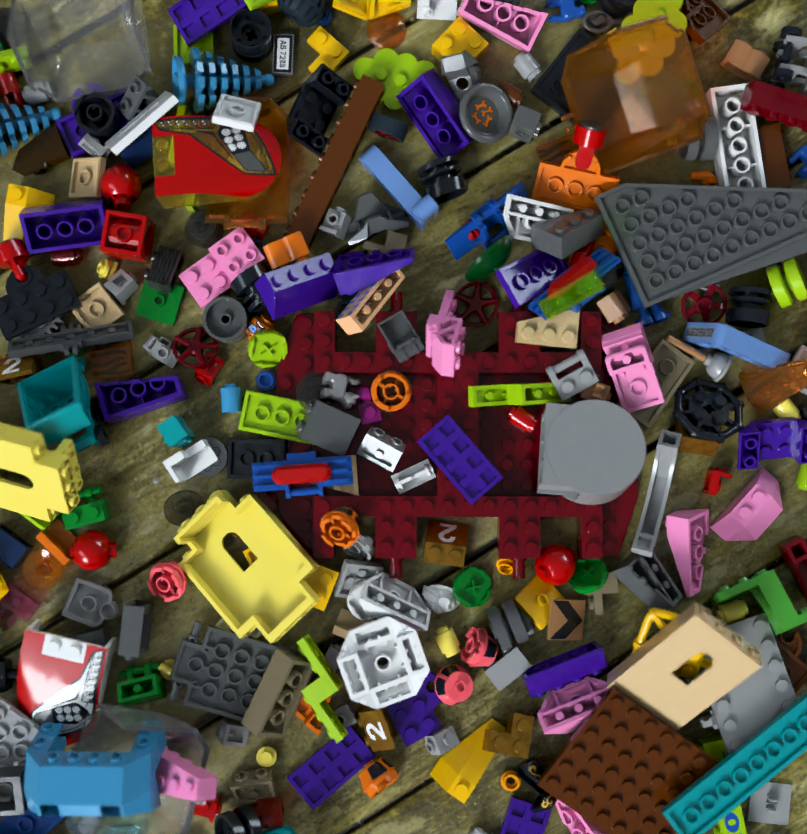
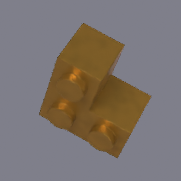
M508 712L505 733L485 729L482 750L528 759L534 717Z

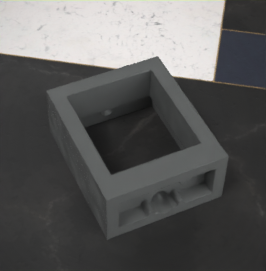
M132 600L123 606L118 655L124 656V659L136 660L137 657L142 656L148 651L154 602Z
M25 766L0 767V782H12L15 800L0 802V816L23 815L27 812L29 807L24 792Z

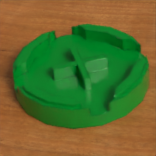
M580 559L577 561L578 564H576L574 575L568 581L574 591L582 594L592 593L606 583L609 575L608 568L600 559Z
M466 567L460 570L453 581L452 591L454 597L460 604L469 608L483 605L492 593L490 576L485 570L478 567Z

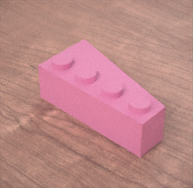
M462 0L455 15L460 16L462 19L516 49L527 53L538 36L548 13L495 0Z
M165 746L155 771L159 793L195 802L216 799L218 777L200 766L193 765L192 761L183 759L179 756V753L170 751Z

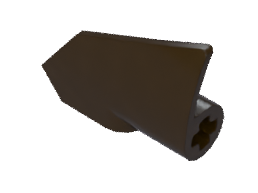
M56 124L47 128L19 149L13 171L23 176L32 173L43 175L52 170L51 166L71 159L70 152L62 141Z

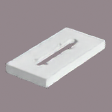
M165 90L106 141L105 145L115 155H118L177 104L179 100L174 94Z

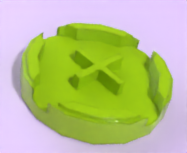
M272 329L261 330L255 333L247 345L250 359L254 364L263 368L277 366L281 358L284 360L288 353V344L284 335Z

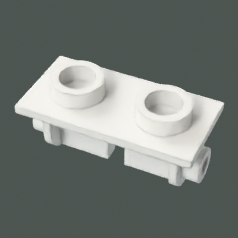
M426 459L391 477L399 494H402L436 478V475L429 460Z

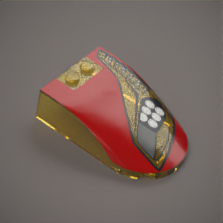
M204 115L160 117L152 124L155 197L164 209L251 200L266 193L268 188L280 176L283 165L280 145L274 134L259 123H256L253 132L212 123V116Z

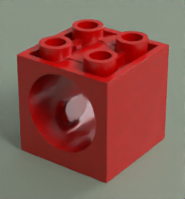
M106 210L99 250L110 258L150 264L156 224L144 215Z

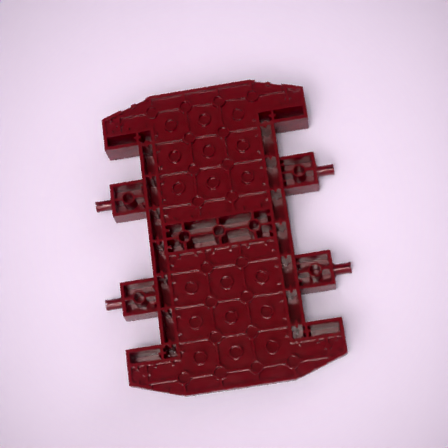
M394 291L390 296V310L379 311L376 314V352H337V315L335 311H314V314H296L287 340V356L284 360L281 358L276 372V396L304 402L312 401L313 397L319 400L322 387L323 389L330 388L329 384H326L328 386L322 385L321 378H323L327 371L334 374L343 373L354 379H360L359 385L347 384L346 392L357 394V389L362 385L368 384V386H372L373 380L385 371L402 373L411 385L410 400L402 409L397 411L380 409L382 421L362 425L361 421L345 454V456L356 455L359 496L324 487V496H319V494L291 496V499H287L285 490L275 491L285 527L310 556H313V558H334L336 556V545L332 547L323 540L320 524L321 519L326 513L338 507L350 508L359 517H375V558H388L390 560L389 578L395 579V570H397V579L403 578L402 560L404 558H417V517H497V557L511 558L513 560L512 578L514 579L526 578L525 560L527 558H541L540 517H577V556L582 559H603V556H619L638 498V476L619 497L599 505L579 504L568 500L562 495L537 493L541 414H543L546 404L521 405L536 414L535 417L539 419L531 433L527 430L524 432L508 422L510 418L507 415L510 409L518 405L469 407L468 386L551 382L545 368L553 367L576 354V352H540V345L515 343L516 322L540 317L533 311L524 310V304L517 308L512 304L511 311H499L497 313V352H464L463 356L460 355V369L455 370L454 377L440 375L432 366V357H427L426 352H420L401 364L395 354H392L377 324L403 310V292L397 291V300H395L396 293ZM403 310L417 333V311ZM580 312L576 351L582 348L599 379L598 382L611 386L609 392H612L609 402L616 404L619 397L612 376L609 375L605 357L607 355L602 348L601 335L622 329L620 322L616 325L614 322L609 324L604 315H601V312ZM581 361L557 373L556 377L559 379L581 367ZM579 393L571 396V402H560L557 404L572 405L584 400L579 399ZM327 398L320 399L361 419L358 405L365 404L363 400L359 401L357 398L355 405L351 406L350 409H345L338 401H333L329 398L328 400ZM447 415L454 420L503 477L472 505L417 443L421 437ZM370 427L380 428L385 434L399 438L407 445L393 472L357 454ZM275 437V439L287 440V439H282V438H277V437ZM288 440V452H294V454L316 450V458L340 456L317 445ZM428 459L436 478L399 494L391 476ZM310 483L291 484V488L318 486Z

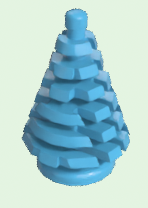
M192 46L190 48L188 67H191L192 70L189 74H186L184 61L181 56L174 55L172 58L173 94L179 100L176 106L185 105L187 87H191L190 96L191 99H194L192 106L196 114L203 112L204 103L206 109L214 108L216 97H218L219 101L221 94L227 95V90L228 95L239 97L238 91L240 90L242 97L250 94L251 86L253 91L257 92L261 90L262 85L273 86L275 82L273 74L261 75V71L256 68H252V73L250 74L249 66L240 64V70L238 71L236 61L230 59L227 62V70V66L224 64V57L216 55L214 63H212L213 56L211 53L203 51L201 56L199 49Z
M0 103V156L3 158L8 155L7 147L3 140V133H5L13 151L18 148L15 130H17L24 144L29 140L26 127H29L32 135L36 136L39 134L38 124H41L43 129H46L50 126L49 121L61 119L60 110L55 107L45 111L43 106H36L37 113H33L30 105H22L25 114L22 117L17 105L9 104L13 118L10 120L4 104Z

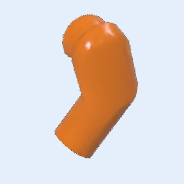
M709 170L690 171L689 173L690 181H701L705 186H718L719 184L717 178Z

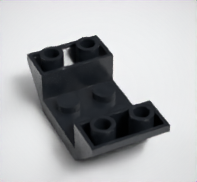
M321 64L304 82L286 119L287 135L321 157L329 141V138L324 135L337 106L346 103L353 90V86L325 64Z

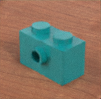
M172 415L157 426L163 440L170 447L185 448L193 442L191 439L195 437L182 416Z

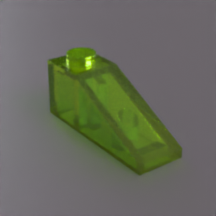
M596 268L537 303L549 321L603 290L605 284Z

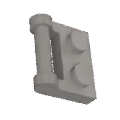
M582 348L577 350L576 354L557 365L545 368L562 401L599 381ZM581 361V367L559 379L556 377L557 373Z

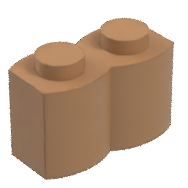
M735 39L720 65L751 83L754 80H759L770 58L764 51L753 49L746 40Z
M619 289L596 302L609 324L614 322L616 325L630 316L629 311L632 310Z

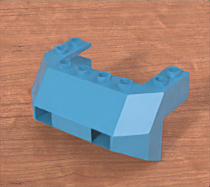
M42 723L26 751L24 792L29 810L39 816L125 817L151 812L161 806L155 771L167 744L163 723H143L130 752H63L67 744L66 736H58L63 728V723Z

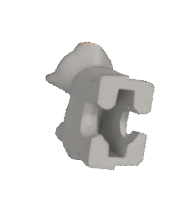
M327 371L323 375L322 385L329 384L330 388L321 390L320 399L329 398L340 402L345 409H350L351 406L356 404L357 398L360 395L346 392L347 384L356 386L361 381L343 373L334 374Z

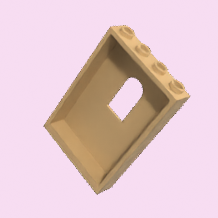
M694 602L607 674L606 687L610 689L611 686H614L677 731L761 668V653L755 646H750L745 642L740 634L731 631L722 620L712 616L707 608L701 607ZM697 653L710 655L713 659V664L689 684H686L672 673Z

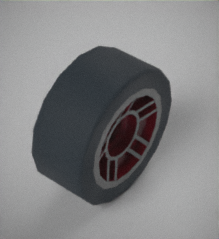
M379 113L373 114L368 127L371 132L396 142H404L409 128L405 123Z

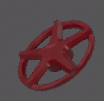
M467 283L457 291L454 299H459L468 305L461 316L457 308L455 311L456 316L463 318V323L468 326L479 327L486 325L497 313V295L490 286L484 283ZM475 286L472 297L460 294L464 289ZM481 287L486 288L493 298L482 299ZM495 304L492 315L487 319L483 308ZM472 313H476L482 322L470 323L466 319Z
M712 284L707 286L709 288L703 297L693 291L685 293L681 300V312L688 322H694L689 316L700 312L704 323H717L720 321L727 309V298L722 289ZM715 289L721 294L724 303L711 301ZM689 296L695 302V306L685 312V301ZM712 309H723L719 317L710 322L709 312Z
M202 327L190 328L175 336L172 350L175 358L181 364L189 367H200L208 364L215 358L218 352V341L211 337L213 342L203 343L201 341L202 334L205 333L209 336L207 331ZM196 332L193 340L183 338L188 333ZM178 342L187 347L179 356L176 352ZM215 348L213 355L205 361L204 349ZM191 355L197 357L200 363L190 364L184 362L183 359Z

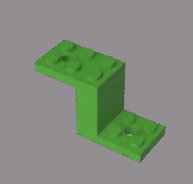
M766 568L754 573L755 575L751 576L749 580L747 577L739 579L731 588L728 585L723 586L713 593L715 596L710 600L713 607H716L751 592L761 612L766 613L774 636L807 623V607L796 612L774 569L767 571Z

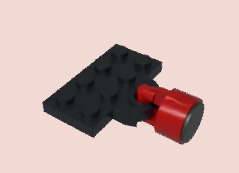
M18 238L8 239L0 243V268H11L12 270L6 281L7 295L0 298V329L7 341L83 307L66 270L62 269L46 277L35 267L27 266L26 261L30 258V255L23 241Z

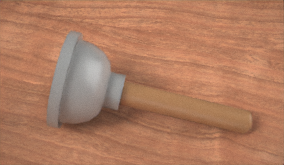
M671 335L666 337V341L669 344L701 360L702 364L706 365L708 375L715 382L721 380L731 365L732 354L727 352H716L713 355L710 353L705 354Z

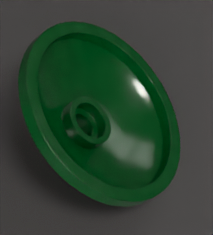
M506 235L488 247L466 272L465 279L468 282H478L496 275L495 272L505 267L504 265L510 258L513 238L510 235Z

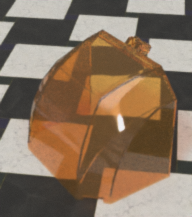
M665 15L620 27L567 55L561 84L571 113L560 118L561 121L573 118L575 125L566 127L564 131L567 133L575 130L577 122L582 119L594 120L606 126L607 132L603 146L594 150V154L600 163V171L606 175L704 139V126L706 120L710 119L711 112L687 34L682 28L677 29L668 22L669 18Z

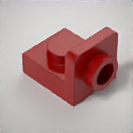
M208 351L204 356L205 361H207L213 355V353ZM216 355L208 364L196 367L194 377L200 384L211 387L215 377L225 365V360Z
M715 467L714 470H707L702 493L716 496L721 488L720 477L732 479L733 475L728 474L727 469Z
M216 796V799L194 801L191 814L209 818V822L213 823L216 816L221 814L223 806L219 804L221 797Z

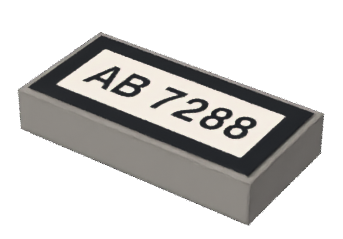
M274 34L272 73L276 76H293L294 35Z

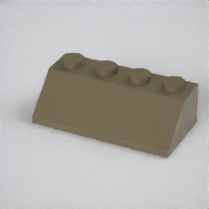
M276 649L241 724L257 737L283 738L303 697L301 690L309 684L314 674L309 660L290 650Z

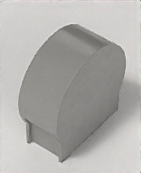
M584 400L572 405L546 403L545 410L541 414L537 493L562 495L568 500L585 505H599L619 497L637 478L646 457L645 438L637 421L620 406L603 400Z

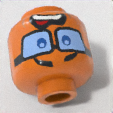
M265 314L255 315L246 329L249 335L247 338L250 340L255 333L261 330H276L275 322Z

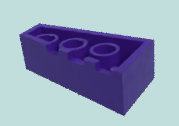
M177 375L141 380L131 379L130 381L94 383L104 420L112 425L188 399L184 382Z

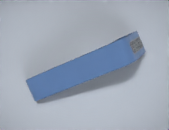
M373 144L358 157L362 165L420 230L423 231L438 218L439 207L433 198L428 194L422 198L377 146Z
M687 322L682 341L690 346L718 348L767 371L780 375L784 374L791 354L721 323Z

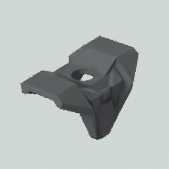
M466 50L440 58L441 76L447 77L451 94L457 103L460 104L463 94L471 86L483 82L478 60ZM465 78L469 85L466 88H460L457 85V80Z
M365 192L359 195L355 213L346 232L348 244L352 246L364 242L371 234L383 230L397 231L409 227V222L403 210L385 204L372 192Z

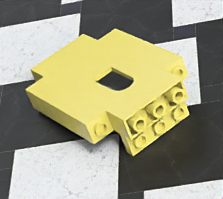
M0 422V468L23 474L33 483V486H27L0 477V508L51 522L59 512L70 514L79 503L78 491L83 486L80 465L78 464L73 440L65 438L55 451H50L46 449L41 433Z
M216 490L210 495L206 504L200 505L195 510L192 518L186 519L177 531L178 534L173 538L178 545L187 544L192 549L182 556L183 560L178 565L240 639L248 637L258 628L270 644L278 642L321 600L306 582L320 566L257 494H246L238 503L227 490ZM228 533H236L258 558L245 571L224 547V538Z

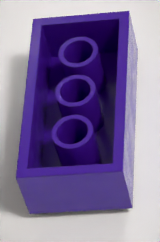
M105 198L23 208L18 215L28 253L34 254L100 245L107 210Z

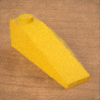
M9 183L5 201L3 241L18 238L23 241L27 249L18 214L23 208L55 204L56 195L28 186Z
M492 717L474 730L471 735L460 741L458 746L440 756L429 773L446 792L463 804L476 787L495 754L494 752L482 750L485 729L505 733L506 727Z

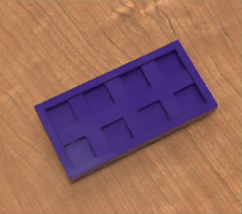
M181 0L167 10L186 44L192 46L229 21L236 12L248 8L244 0Z
M449 415L444 417L417 441L471 505L503 478Z
M352 725L346 728L349 733L344 739L338 743L334 739H330L287 776L288 781L312 810L361 770L366 763L376 757V754L370 747H367L366 742Z
M511 795L499 834H544L551 809L538 813L530 811L533 804L532 801Z

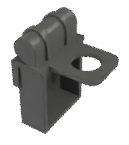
M403 310L377 324V327L388 343L389 349L393 355L395 354L400 364L408 361L409 358L425 349L420 341V337L410 324Z

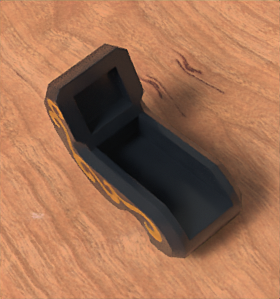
M529 759L517 766V775L539 793L530 811L538 813L549 810L556 804L557 798L537 785L536 781L543 774V772L539 771L542 765L535 759Z

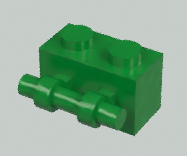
M92 486L86 487L83 491L78 492L80 500L87 498L88 504L79 506L78 503L70 514L61 512L66 531L112 519L107 499L96 500V495L102 494L100 486L94 488Z
M160 662L144 663V666L136 668L132 666L124 671H120V679L127 678V681L116 683L118 704L131 707L167 698L164 677L156 673L153 674L154 671H158ZM144 674L143 677L136 678L138 675Z

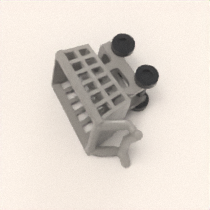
M786 26L781 29L780 34L784 41H776L773 44L772 51L776 53V58L779 59L776 60L771 81L766 83L786 90L789 85H799L798 93L807 96V50L801 49L803 46H807V38L801 37L802 29L799 27ZM796 57L805 58L804 67L793 65L794 59ZM798 74L802 75L801 78H798V77H795V76L798 75Z

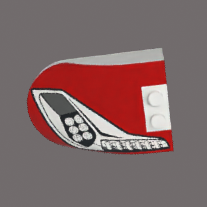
M35 619L24 632L17 672V709L39 726L42 723L49 722L63 723V728L58 736H66V746L84 739L92 731L99 719L117 638L112 637L106 646L38 631L41 619Z

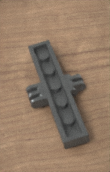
M132 321L83 328L80 322L77 323V328H74V324H69V329L65 325H61L60 332L8 340L7 353L9 358H23L29 355H41L54 351L64 352L65 356H70V351H73L74 355H78V350L87 346L104 345L111 342L134 339V327Z

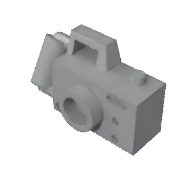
M151 335L143 344V348L149 351L151 356L172 369H175L179 364L171 349L173 342L161 336L159 339ZM163 339L169 342L167 346L161 343Z

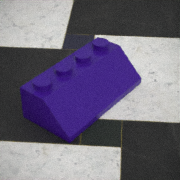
M434 68L420 75L396 96L438 158L453 156L474 141L462 126L459 117V104Z
M329 252L265 273L254 283L273 320L337 297L338 291L333 276L335 263Z
M592 641L532 665L522 674L530 696L538 698L544 696L546 691L553 688L554 690L564 688L568 682L573 681V683L582 681L586 675L600 674L607 667L602 647L596 641Z

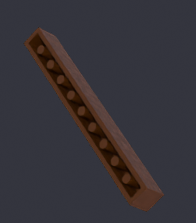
M364 74L360 80H356L353 87L355 92L352 98L349 97L345 103L344 108L346 111L343 116H339L336 122V127L338 128L335 134H331L327 143L329 146L326 153L323 152L319 158L318 163L320 165L318 170L313 171L310 177L311 184L302 193L301 199L303 201L300 207L297 206L293 212L292 217L294 220L291 225H287L284 231V236L301 231L309 250L368 129L371 118L386 91L385 84Z

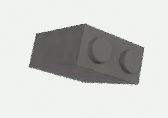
M313 397L312 401H308L305 406L304 412L306 414L303 420H300L296 426V435L300 439L340 456H345L361 419Z

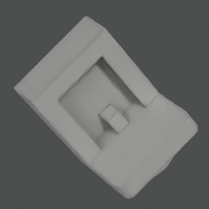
M447 725L434 734L424 737L426 741L425 746L431 755H443L460 744L453 725Z

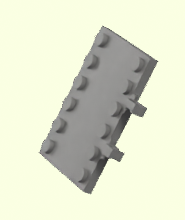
M765 612L726 624L731 631L740 634L750 646H755L759 650L762 667L710 705L709 715L698 718L701 727L713 726L714 729L719 730L727 755L731 754L797 701ZM705 654L704 658L713 661L710 655ZM700 666L697 676L707 670V668ZM684 678L686 684L691 682V679Z

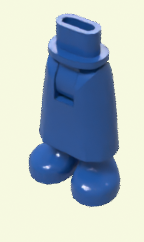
M622 262L621 264L624 269L622 273L624 275L628 300L632 312L638 311L639 314L635 324L642 322L643 328H646L653 323L657 324L671 317L670 313L662 309L659 303L650 306L652 316L647 308L644 309L626 267Z

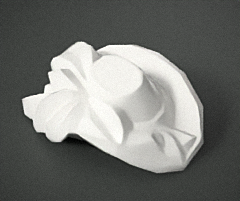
M444 585L423 586L422 595L424 596V603L430 611H434L437 614L450 612L460 604L454 597L451 587Z

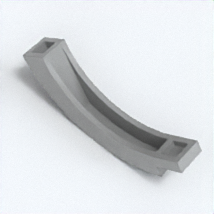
M661 430L644 507L631 548L632 553L652 558L674 476L682 438L680 433Z

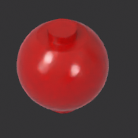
M118 163L107 169L102 175L100 186L104 197L114 204V208L117 210L130 209L131 204L139 198L142 191V182L137 172L125 164Z
M87 530L80 533L74 539V545H70V557H74L75 564L84 570H98L107 565L111 558H116V542H111L109 537L101 531Z
M557 544L542 548L541 558H535L537 576L546 584L554 586L568 582L575 572L576 554L571 548Z

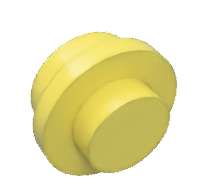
M270 746L260 748L256 755L257 762L262 767L272 766L277 759L275 749Z

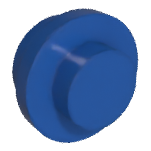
M263 371L258 374L256 384L261 390L270 391L276 385V377L270 371Z

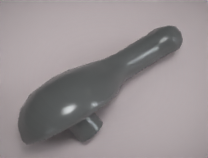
M592 10L584 15L582 24L587 31L598 34L607 31L611 27H621L622 21L625 18H613L603 10Z

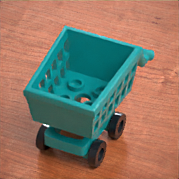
M72 355L16 383L25 428L41 433L46 446L57 441L60 445L65 438H71L73 433L86 428V434L73 441L76 452L90 447L93 443L96 446L99 444L105 446L110 443L109 437L102 427L107 422L104 420L101 408L96 406L90 409V388L82 373L85 371L86 365L84 358L78 360L75 355Z

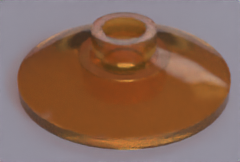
M393 12L370 19L367 25V36L369 41L378 49H395L405 39L406 25L402 17ZM389 25L390 28L388 30H384L383 26Z
M47 549L33 551L25 558L22 565V575L30 587L37 590H47L54 587L60 581L63 575V565ZM44 565L48 567L47 572H43L42 567Z

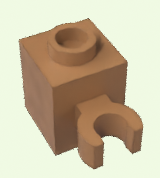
M596 382L580 391L578 398L581 400H603L609 402L612 392H609L611 386Z

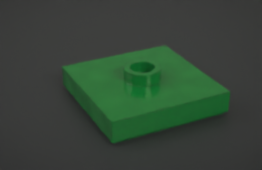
M145 280L135 315L175 326L186 288L175 285L170 294L149 288Z

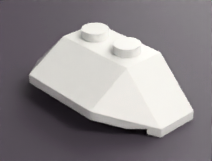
M507 194L503 217L509 235L512 238L532 242L531 225L574 212V209Z
M380 572L363 582L359 600L364 613L377 619L389 615L417 631H428L431 611L425 606L423 599L414 587L396 578H389L390 575L384 572Z

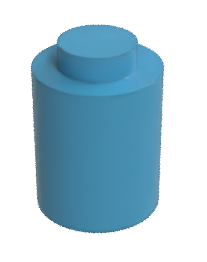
M235 383L224 384V388L220 389L222 413L242 412L241 387H236Z

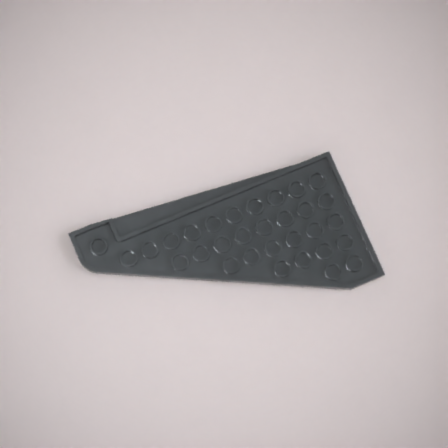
M624 183L594 197L644 309L663 300L807 253V189Z

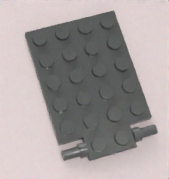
M195 620L192 631L188 633L187 639L182 638L169 677L173 680L169 700L177 701L180 690L184 687V684H188L183 705L242 721L276 649L290 650L301 656L303 655L297 650L274 643L270 644L267 641L248 636L240 639L235 632L210 624L208 625L203 643H199V633L203 622Z

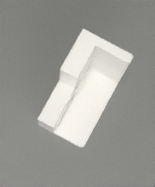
M202 439L185 451H179L163 461V464L174 481L180 483L186 482L218 461V457L208 441Z

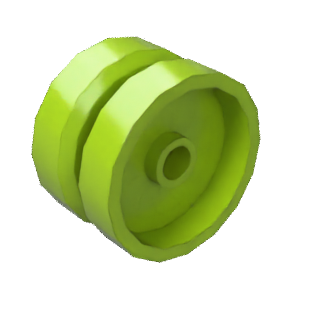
M795 257L784 260L785 274L778 264L766 267L770 287L781 308L793 305L792 291L797 300L803 301L807 299V282Z

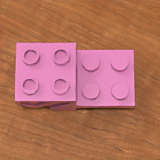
M239 226L208 248L209 254L178 275L202 309L212 300L219 298L229 291L231 282L243 271L259 262L266 261L242 226Z
M446 290L439 314H430L426 324V356L432 357V366L440 375L454 377L455 370L460 369V355L463 356L465 350V343H462V340H464L466 327H462L463 318H457L456 315H453L457 308V299H454L453 290Z
M642 322L601 335L602 348L607 355L605 357L609 375L612 376L622 408L631 413L664 403L665 399L652 363L654 358Z

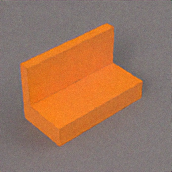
M57 519L47 530L41 531L36 536L39 542L63 566L69 565L74 561V557H70V545H74V539L77 536L71 530L66 531L64 523L60 519Z

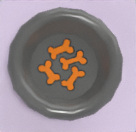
M481 82L471 86L463 94L459 104V117L464 130L471 138L480 143L492 144L502 140L508 134L513 121V108L510 99L501 88L491 83Z

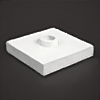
M221 94L212 116V123L253 132L262 103Z

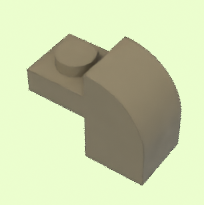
M388 231L384 246L365 241L363 252L372 254L374 250H380L381 253H387L392 249H406L408 235Z
M608 571L607 581L600 589L585 594L591 595L588 598V607L595 615H604L602 594L619 593L618 578L612 571Z

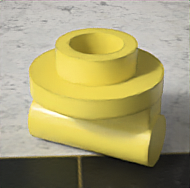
M108 259L100 261L97 266L99 278L108 281L117 272L119 263Z
M167 659L160 664L158 670L165 679L171 680L169 677L175 659Z

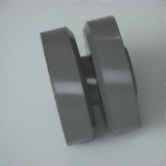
M684 116L682 118L678 139L681 161L693 162L697 157L700 161H712L715 158L719 138L718 123L715 116H702L700 120L696 116Z
M224 296L215 298L208 303L203 311L202 318L204 329L209 336L224 343H235L247 336L246 329L252 320L251 315L247 312V308L234 298Z
M512 598L502 601L501 607L504 612L502 616L495 605L485 608L489 618V626L495 640H498L502 651L512 648L513 642L509 635L513 633L516 642L519 644L529 640Z

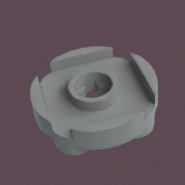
M359 534L358 540L350 547L342 549V551L356 560L362 561L366 558L367 561H370L375 553L373 547L374 540L369 536Z

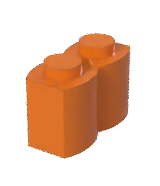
M301 231L292 233L263 247L273 271L295 262L307 260L311 256Z

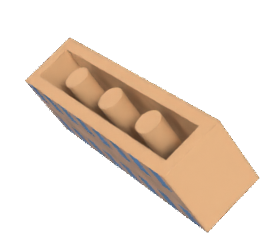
M399 269L355 295L336 319L348 335L364 331L404 280V274Z

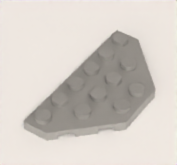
M1 696L0 767L25 766L26 751L41 726ZM0 782V802L15 801L12 782Z

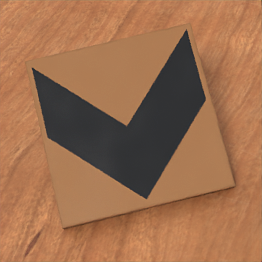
M550 598L547 640L582 641L586 600Z

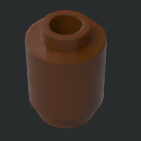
M501 81L497 87L501 88L508 96L512 108L514 109L515 106L521 105L525 98L522 95L524 91L508 81Z

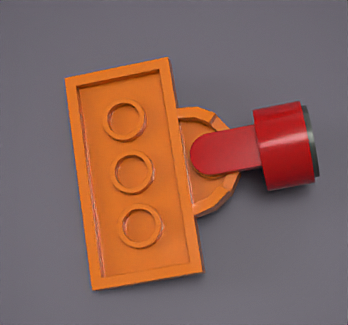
M589 119L578 121L572 140L579 145V148L564 156L561 164L540 160L531 199L571 208L576 211L588 207L600 212L594 197L617 187L620 181V177L600 173V163L594 154L595 149L602 148L607 132L606 126Z

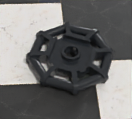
M695 377L693 381L681 388H677L675 391L674 412L672 415L687 429L692 438L708 439L720 444L744 428L743 408L745 405L743 401H740L726 387V383H717ZM703 388L717 390V392L704 391ZM693 389H695L696 391L695 395L689 396L688 394H686ZM683 402L687 403V410L683 409ZM703 408H708V409H710L712 412H711L710 414H708V413H707V410H705V409H703ZM730 411H734V421L729 418ZM692 418L695 421L694 425L689 419ZM724 425L729 427L723 432L719 429L720 426Z

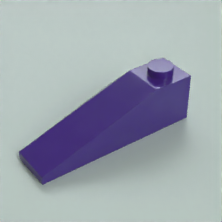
M414 248L392 249L387 253L374 250L372 254L356 251L338 255L333 276L339 294L353 295L414 261Z

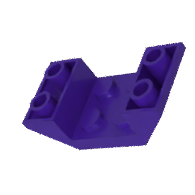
M790 417L752 421L739 431L738 470L759 468V460L794 457L798 464H807L806 420Z

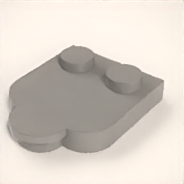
M78 576L61 615L90 627H97L104 620L114 619L119 613V606L113 601L114 596L111 589Z

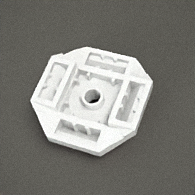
M389 615L350 629L336 658L350 699L374 709H380L416 695L430 671L416 630ZM381 657L388 659L385 665H378L377 660Z

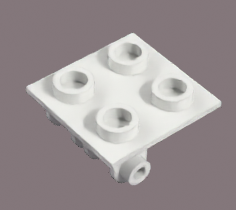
M418 0L417 19L456 20L457 0Z

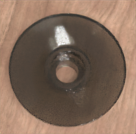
M178 491L166 500L163 509L164 515L170 523L181 526L186 519L192 518L195 510L204 504V501L194 491Z

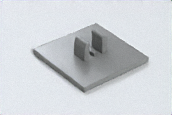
M769 781L763 789L753 793L749 797L747 821L788 826L792 784Z

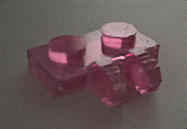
M10 581L5 582L9 592L0 600V603L3 605L0 609V619L6 615L8 610H11L13 614L7 620L6 625L8 627H11L19 617L26 622L30 621L41 604Z

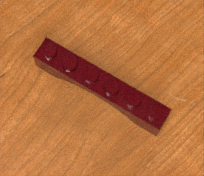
M793 535L776 545L807 603V544L803 537Z

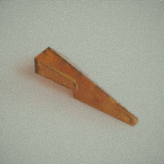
M807 359L779 364L771 369L763 370V368H759L756 372L745 373L744 371L739 373L738 377L747 401L762 414L806 388Z

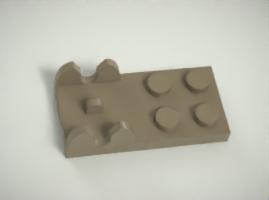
M664 339L659 340L652 347L654 358L652 363L665 402L629 413L647 429L652 426L696 363ZM618 399L616 405L622 408L620 400Z

